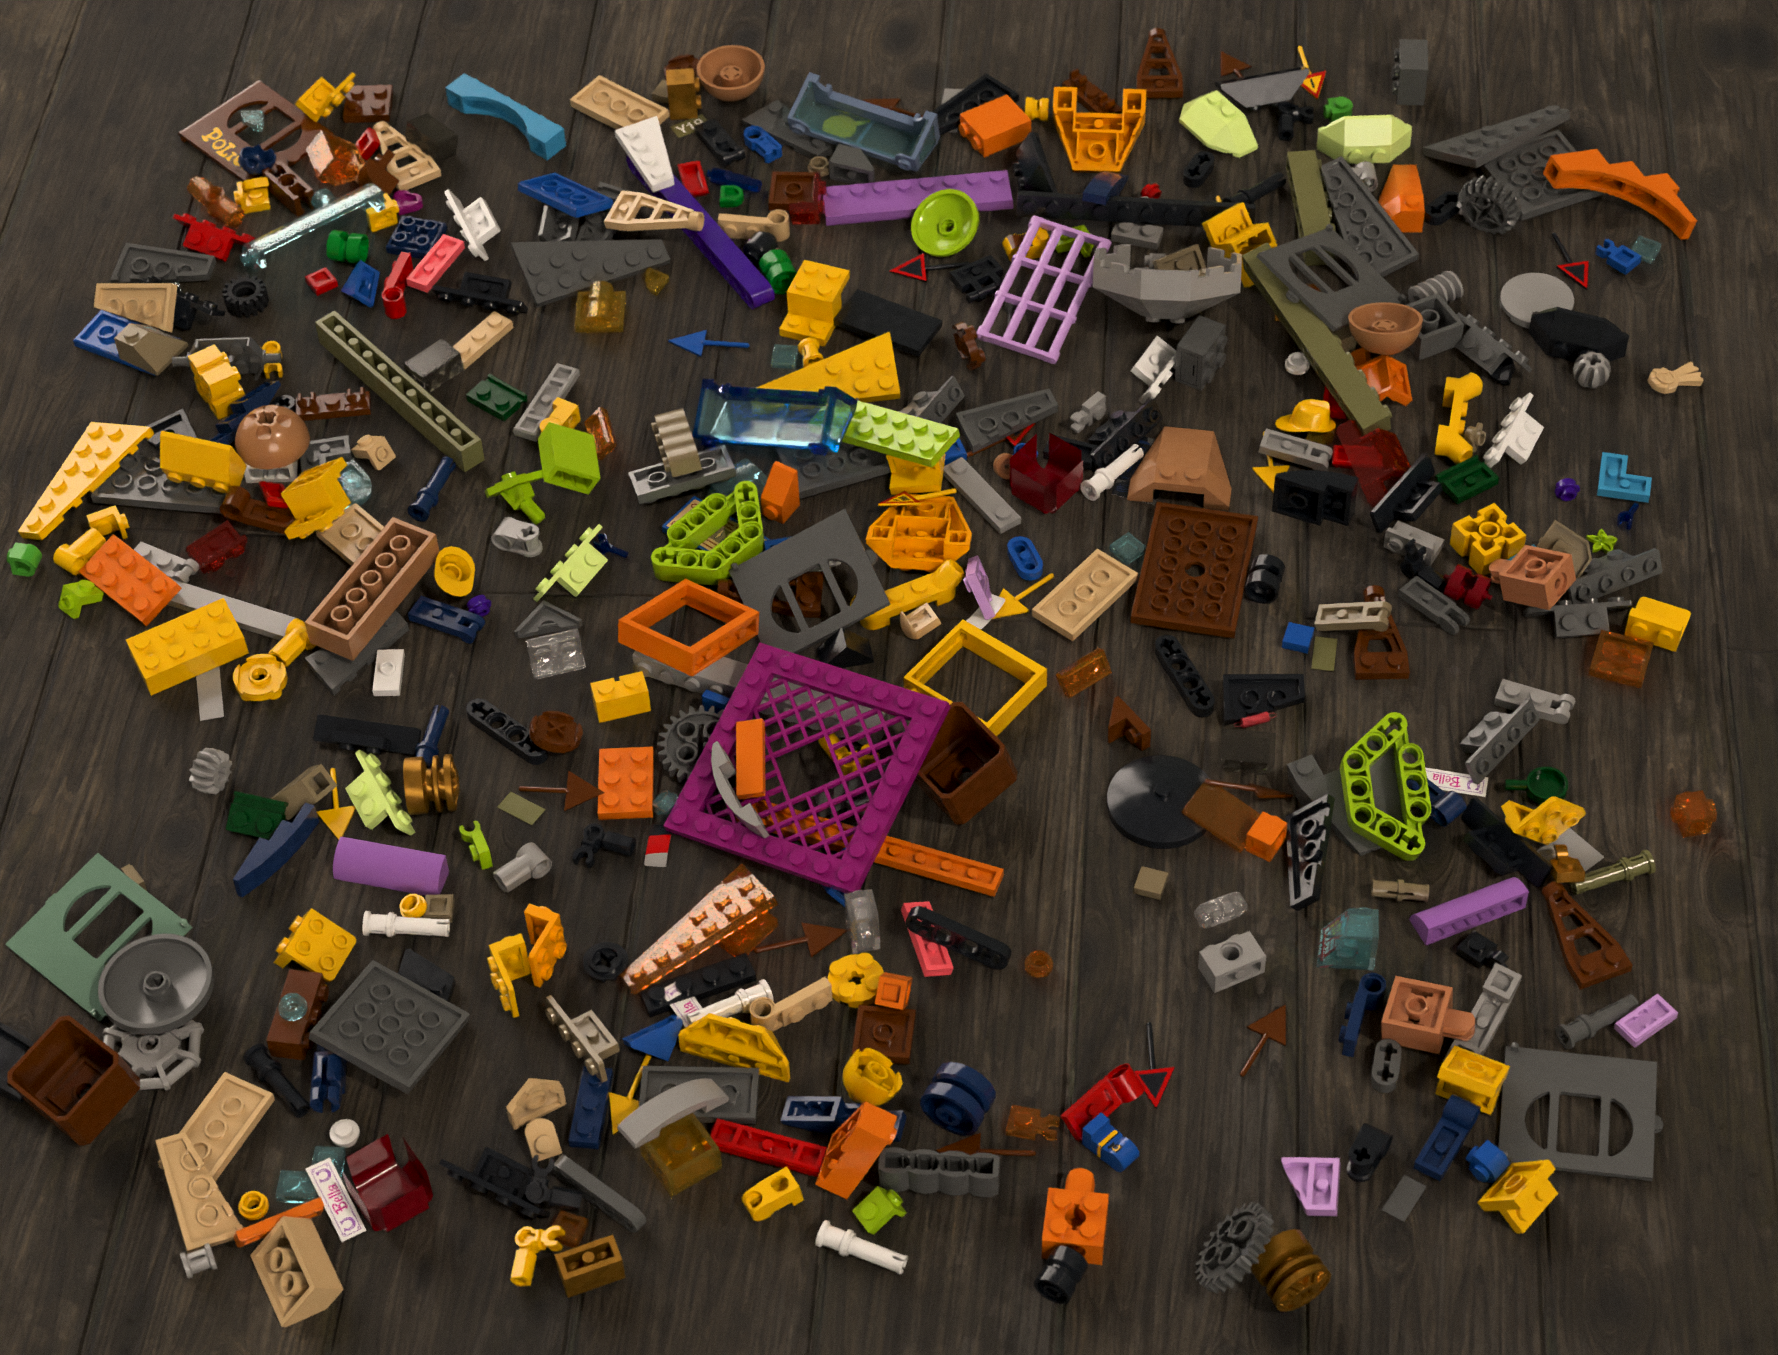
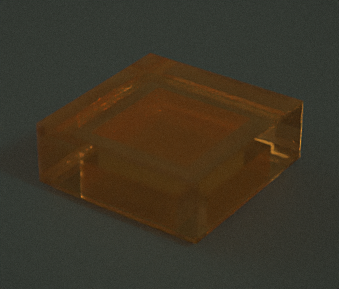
M560 1210L553 1226H560L566 1233L564 1236H557L554 1240L572 1248L578 1247L589 1225L588 1219Z

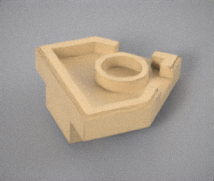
M529 1078L506 1107L509 1123L512 1128L517 1130L527 1125L532 1119L540 1118L566 1104L564 1089L559 1081Z

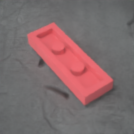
M443 234L406 278L407 286L428 293L465 249L464 241Z
M930 901L903 903L901 912L904 921L906 922L910 910L915 906H922L933 911ZM908 929L924 977L951 975L954 967L947 948Z

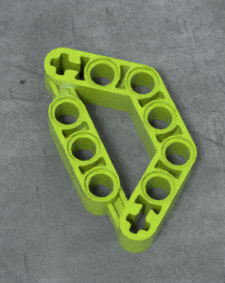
M742 481L735 486L734 491L727 497L720 493L711 494L672 524L667 530L669 543L665 547L655 549L651 555L655 577L662 581L681 582L684 579H688L696 584L718 585L719 579H729L731 577L729 570L732 569L731 565L733 563L739 565L760 554L765 545L756 485L750 481ZM737 511L738 529L710 551L694 550L726 525L730 516Z
M1392 712L1380 720L1346 752L1340 763V774L1347 823L1350 829L1399 858L1412 861L1417 859L1425 847L1422 825L1431 814V802L1422 749L1414 743H1409L1406 718L1400 713ZM1394 724L1397 725L1398 729H1393L1386 737L1385 732L1388 727ZM1376 741L1380 745V750L1373 751L1369 749L1367 742ZM1392 747L1394 748L1395 770L1402 817L1405 824L1377 809L1374 804L1369 768ZM1405 753L1413 755L1415 763H1406L1402 755ZM1356 759L1360 763L1361 768H1350L1347 760ZM1406 781H1416L1419 784V790L1409 789ZM1355 785L1362 787L1364 795H1354L1351 787ZM1410 808H1420L1423 811V817L1417 818L1413 816ZM1358 812L1366 814L1368 822H1358L1355 814ZM1382 826L1389 827L1393 832V836L1384 837L1380 833L1379 828ZM1399 834L1403 835L1398 844L1395 843ZM1410 841L1415 843L1412 850L1407 849Z

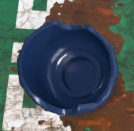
M258 144L254 147L242 148L239 153L238 162L245 172L260 177L263 176L262 170L269 167L272 170L277 156L273 149L264 151L261 145Z

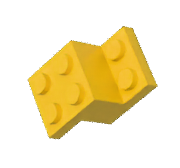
M1244 202L1238 203L1202 223L1211 247L1225 250V258L1231 259V253L1244 255L1267 242L1271 248L1278 246L1269 223L1252 224ZM1242 259L1241 281L1244 287H1250L1254 283L1244 270Z
M804 260L787 290L788 314L779 328L780 336L800 341L806 338H815L820 346L825 347L836 327L834 325V318L842 309L841 293L850 278L849 270Z
M343 457L303 471L281 492L283 499L296 519L284 531L289 540L298 536L300 539L306 538L315 530L323 532L333 526V520L344 515V509L351 502L337 480L341 476L340 472L347 466Z

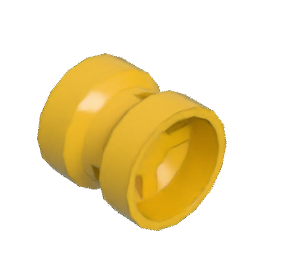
M1026 97L1025 114L1031 120L1039 118L1041 121H1048L1049 98L1035 100L1033 97Z

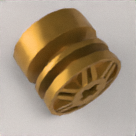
M452 754L444 755L443 767H441L438 755L433 756L431 768H427L423 756L404 759V790L409 815L427 814L430 801L435 802L438 813L443 812L444 800L447 802L449 812L457 810L460 787L458 770L454 764Z
M1296 1229L1283 1231L1270 1238V1242L1263 1247L1266 1250L1265 1253L1259 1254L1257 1257L1259 1262L1257 1264L1253 1263L1251 1266L1254 1276L1262 1286H1266V1293L1273 1299L1272 1301L1277 1309L1283 1312L1295 1310L1309 1303L1326 1288L1331 1278V1273L1318 1255L1313 1254L1314 1249L1302 1232Z

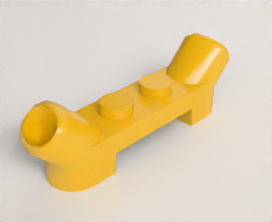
M1471 372L1461 378L1446 377L1442 406L1450 407L1452 411L1449 426L1439 425L1434 455L1447 456L1456 465L1471 458L1473 455V447L1461 436L1464 433L1465 420L1460 419L1461 417H1466L1467 401L1480 395L1482 392L1483 383L1477 374Z
M945 560L935 572L886 590L885 593L891 605L860 620L861 625L868 630H877L890 625V618L899 615L901 611L912 610L926 602L934 601L937 606L950 602L956 596L957 585L964 579L962 567L954 560ZM856 595L852 598L850 606L854 602Z

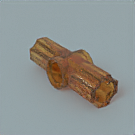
M195 176L190 179V183L187 186L188 192L207 207L210 216L219 217L228 226L235 228L242 224V220L245 218L244 210L225 196L222 187L213 186L204 177Z

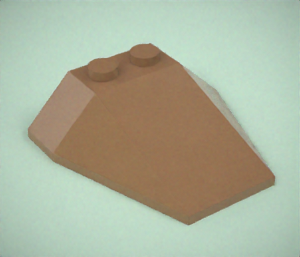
M1164 426L1130 478L1127 500L1153 502L1155 489L1204 494L1203 508L1229 511L1232 488L1214 431Z

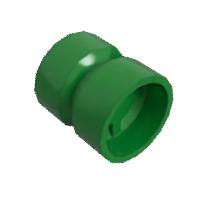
M332 230L327 241V256L329 260L344 262L346 259L348 263L357 264L360 260L366 261L369 251V239L366 234L351 233L349 235L348 232Z
M774 249L765 253L760 259L759 268L772 286L774 293L786 294L797 274L787 253L781 249Z

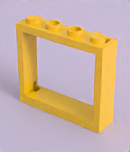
M962 620L903 677L904 688L947 701L950 705L952 703L951 700L924 684L962 647L967 648L1026 683L988 722L980 719L997 737L1047 686V669L969 622Z

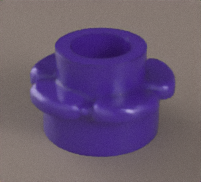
M1571 478L1562 479L1555 485L1556 497L1561 498L1563 501L1573 500L1580 491L1579 485H1576V481Z
M485 595L473 597L467 603L468 612L481 617L486 616L490 612L491 600L487 599Z

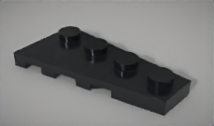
M987 73L932 111L937 114L940 135L958 128L961 113L1004 95H1008L1016 103L1019 101V93Z
M1329 794L1285 816V821L1287 822L1286 838L1290 907L1296 911L1320 900L1335 798Z

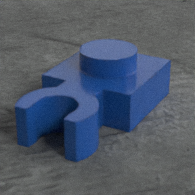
M1609 239L1604 240L1603 247L1598 245L1596 248L1597 256L1607 258L1606 264L1625 275L1641 263V255L1624 245L1617 248L1614 242Z

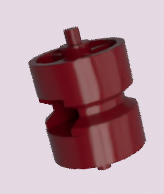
M1457 564L1452 574H1444L1443 579L1447 580L1443 594L1456 601L1463 599L1464 604L1478 610L1483 600H1491L1493 597L1488 594L1492 579L1479 573L1474 576L1471 569Z

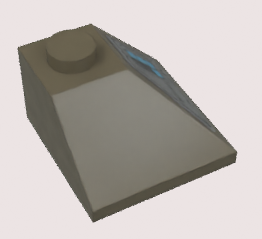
M129 323L114 337L121 360L156 376L172 363L173 356L178 357L188 347L187 342L149 325Z

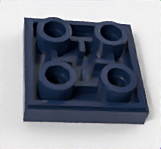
M402 216L386 245V251L389 254L395 255L406 252L410 253L413 258L423 259L442 235L445 234L447 225L435 220Z

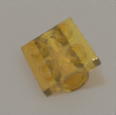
M596 281L591 284L589 292H578L574 325L575 332H624L626 291H614L610 283Z

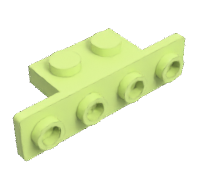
M600 524L594 530L589 527L579 538L582 541L580 546L578 547L574 544L565 554L568 558L565 563L559 561L550 571L554 576L550 580L544 578L535 588L539 593L533 600L538 602L555 581L560 583L573 596L577 597L608 561L606 557L589 543L601 530L602 526Z
M358 750L355 755L364 772L345 789L364 825L373 830L389 815L398 830L412 836L415 833L411 825L412 818L402 809L400 797L390 787L391 780L379 767L381 762L374 754H367Z

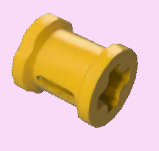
M815 338L803 339L798 344V351L803 355L804 367L824 359L823 355L819 353L820 345Z

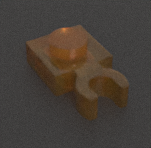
M1012 1105L1006 1127V1136L1035 1141L1036 1134H1042L1047 1140H1056L1057 1131L1051 1130L1048 1127H1059L1060 1118L1055 1115H1048L1043 1118L1041 1117L1040 1109Z

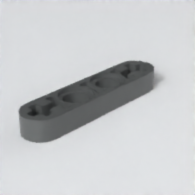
M561 1155L555 1161L552 1172L557 1179L572 1190L582 1191V1197L631 1233H637L647 1222L644 1214L636 1206L570 1158Z

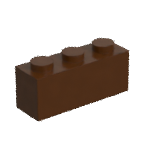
M289 969L266 1039L271 1056L305 1060L308 1049H312L314 1042L309 1039L310 1031L321 1020V1006L323 1002L327 1001L329 996V986L325 984L323 973Z

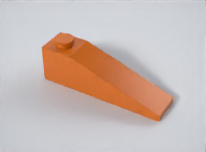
M1393 165L1378 200V203L1401 232H1422L1425 208L1417 165Z

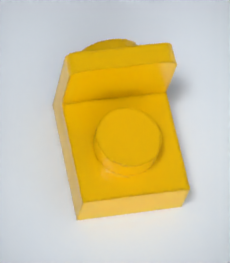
M237 182L238 191H234L236 205H241L243 214L271 209L267 187L243 191L242 182Z
M387 193L382 194L384 203L365 210L368 225L372 232L398 223L396 213H399V207L395 199L391 200Z
M116 505L86 515L90 529H97L102 536L119 530L122 539L128 538L125 530L129 528L127 518L124 513L119 514Z

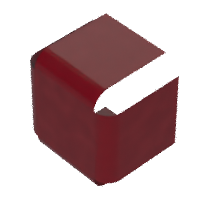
M1049 432V460L1043 469L1037 462L1036 434L1010 458V486L1012 488V495L1044 514L1049 512L1055 513L1081 489L1080 484L1083 482L1082 451Z
M388 1134L346 1157L353 1182L359 1192L355 1191L343 1173L348 1193L374 1231L384 1229L388 1233L429 1209L428 1203L433 1198L428 1173L404 1137L408 1163L402 1169H400L396 1162Z

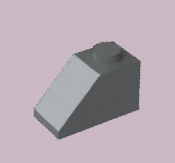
M838 144L829 161L830 179L849 184L874 183V168L862 150Z

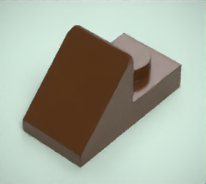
M1119 696L1115 697L1108 727V743L1125 735L1131 744H1135L1141 751H1144L1150 747L1151 729Z

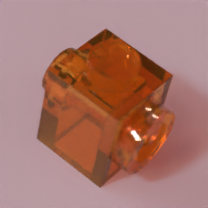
M1703 790L1687 791L1676 795L1674 805L1670 809L1672 821L1677 823L1683 838L1710 833L1712 823L1717 819L1715 804L1712 799L1705 797Z

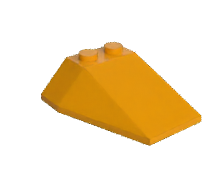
M939 496L919 500L921 505L890 506L869 527L866 544L891 568H899L902 571H910L912 569L925 570L926 572L933 573L945 560L956 561L970 550L972 532L954 497Z

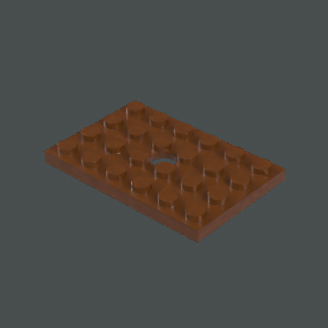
M1157 502L1130 623L1235 638L1258 525V516ZM1192 565H1199L1205 573L1198 577H1192L1185 570L1190 569Z

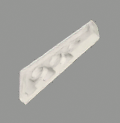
M657 116L615 130L616 139L652 192L674 185V177Z

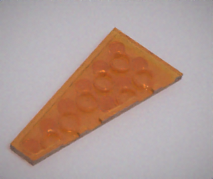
M741 863L626 968L620 976L625 985L635 995L771 910L778 903L774 895Z

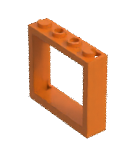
M684 579L618 620L619 643L692 677L758 635L759 611L688 579ZM684 605H688L727 623L691 647L649 629L650 626Z

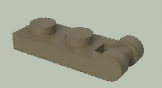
M1385 601L1319 604L1314 625L1317 631L1374 629L1383 632L1388 629L1389 620L1387 617L1391 615L1392 605Z

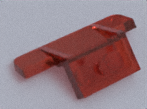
M1350 419L1339 425L1336 432L1354 473L1359 478L1358 481L1369 505L1375 507L1388 493L1383 481L1391 476L1401 478L1411 466L1395 433L1377 428L1362 436L1356 422Z

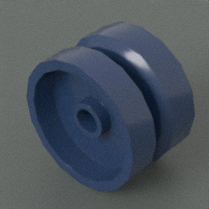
M946 1062L938 1068L933 1076L932 1083L926 1088L920 1098V1106L924 1114L942 1129L953 1134L968 1136L973 1135L984 1120V1114L989 1111L996 1099V1091L992 1084L975 1069L961 1063Z

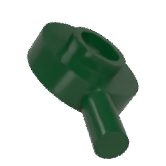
M1538 767L1529 773L1527 780L1505 779V790L1526 791L1532 801L1541 805L1553 796L1564 800L1567 795L1568 780L1558 769Z

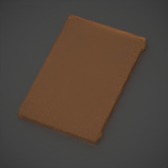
M1204 782L1182 810L1184 815L1240 853L1246 847L1247 833L1261 815L1222 787L1206 785Z

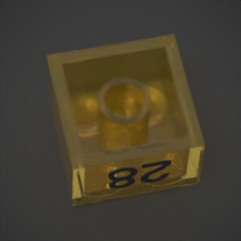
M694 1113L661 1128L659 1137L640 1146L642 1157L671 1197L722 1169L720 1149Z

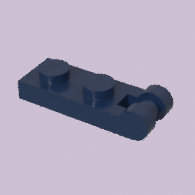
M424 596L419 597L408 613L410 621L460 637L461 640L469 644L473 643L477 637L476 632L480 631L486 623L477 614Z

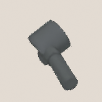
M1004 302V310L1008 315V327L1017 306Z

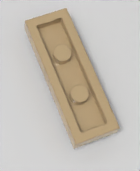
M494 311L446 352L447 360L466 369L513 329L512 321Z

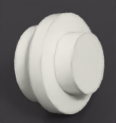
M1300 352L1290 354L1285 361V369L1293 375L1305 374L1310 367V363L1303 353Z
M349 1119L337 1121L330 1129L332 1142L341 1148L353 1146L360 1135L357 1123Z

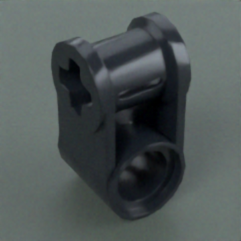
M1364 1123L1357 1134L1356 1140L1349 1149V1162L1346 1169L1349 1178L1356 1182L1370 1180L1379 1163L1386 1156L1391 1146L1393 1135Z

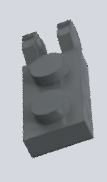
M1415 576L1398 590V597L1435 623L1440 624L1442 629L1451 635L1456 634L1460 630L1457 623L1461 626H1466L1470 621L1467 613L1459 608L1454 601L1418 576Z

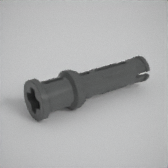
M1629 994L1592 1014H1580L1576 1017L1575 1021L1567 1025L1560 1024L1556 1027L1557 1039L1564 1048L1571 1049L1575 1046V1043L1583 1039L1589 1040L1593 1038L1601 1028L1622 1019L1639 1007L1635 1006L1639 1003L1632 994Z

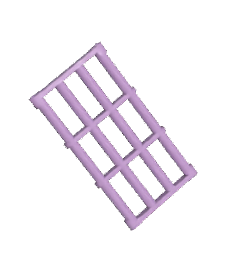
M1032 216L1025 237L1017 253L1013 255L1011 259L1012 264L999 290L995 292V299L982 326L978 327L976 333L979 340L1056 364L1060 356L1059 351L1071 325L1077 319L1076 314L1088 288L1093 285L1094 255L1084 276L1070 272L1084 242L1098 246L1097 248H1107L1106 253L1112 243L1106 238L1079 231L1038 216ZM1040 227L1053 232L1038 262L1025 256ZM1061 235H1065L1075 240L1062 268L1059 269L1048 265ZM1024 266L1033 269L1034 272L1022 297L1009 294L1008 292L1020 267ZM1043 273L1057 277L1044 305L1031 301ZM1066 281L1079 284L1067 312L1053 308ZM1003 302L1016 305L1017 308L1003 337L989 333ZM1026 309L1040 313L1026 344L1013 341L1012 338ZM1052 317L1063 322L1049 352L1035 348L1048 318Z

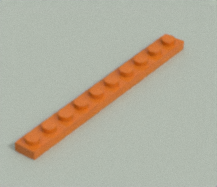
M764 800L752 804L757 813L769 809ZM789 807L775 813L778 823L792 817ZM794 809L796 815H798V814H800V813L803 812V811H799V810ZM771 815L761 819L766 828L774 825ZM813 815L799 820L802 831L816 825ZM818 816L820 823L828 820L827 818ZM795 823L781 828L782 834L785 837L798 833ZM836 823L823 828L826 839L840 833ZM841 823L844 831L855 827ZM819 831L805 836V840L809 844L814 845L822 841ZM854 834L847 837L848 843H850ZM886 836L874 860L878 864L995 897L1004 876V869L890 836ZM843 839L829 844L830 850L840 852L845 848Z

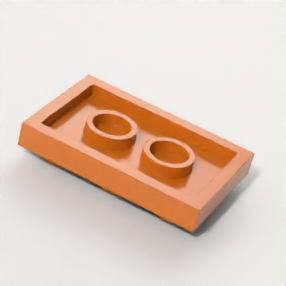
M653 747L599 749L598 789L605 792L598 796L599 820L653 818Z

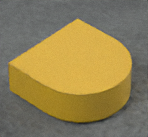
M261 177L243 181V191L268 187V178Z

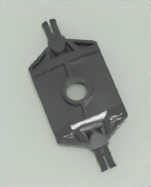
M251 337L196 339L187 356L172 357L173 367L187 366L191 369L188 356L215 344L220 352L224 351L231 354L227 355L231 367L235 366L239 374H255V381L258 380L264 365L267 363H281L282 361L281 353L266 354V350H263Z

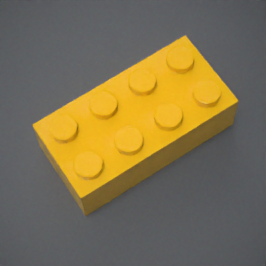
M224 598L126 639L131 656L151 696L249 654L244 636Z

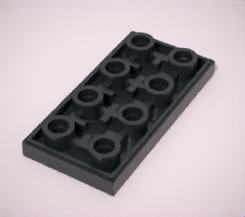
M857 289L834 318V325L869 339L890 332L892 347L919 357L941 329L942 320Z

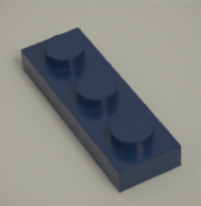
M584 1066L569 1136L570 1147L599 1149L609 1092L613 1080L612 1068H605L608 1080L602 1083L596 1075L591 1076L586 1066Z

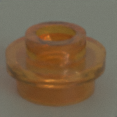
M1035 950L1025 959V970L1033 977L1042 978L1052 972L1053 960L1045 951Z

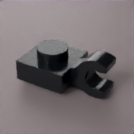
M1475 930L1457 947L1456 954L1478 969L1484 964L1493 969L1495 963L1508 968L1505 964L1509 959L1508 955L1497 950V944Z

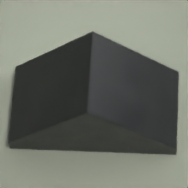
M843 627L817 648L820 662L839 668L874 663L869 640Z

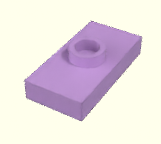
M1657 993L1617 1021L1614 1029L1635 1048L1677 1018L1678 1012Z

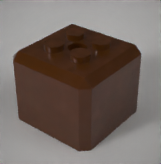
M952 702L914 781L954 824H965L1017 781L1018 771L1005 745L963 702ZM963 773H973L965 782L959 780Z
M70 1015L58 1017L8 1071L7 1082L32 1108L79 1146L90 1144L140 1089V1078L122 1057ZM91 1087L90 1090L80 1099L81 1092L84 1089Z

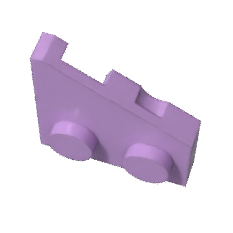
M977 555L968 559L964 584L969 593L973 592L985 620L995 617V611L990 604V601L993 600L988 576Z
M1282 1157L1283 1169L1306 1215L1337 1216L1340 1159Z

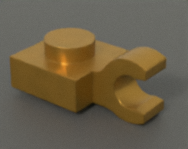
M1565 844L1553 845L1556 857L1550 860V864L1553 866L1551 874L1556 883L1584 882L1585 870L1578 858L1574 859L1568 856V849Z

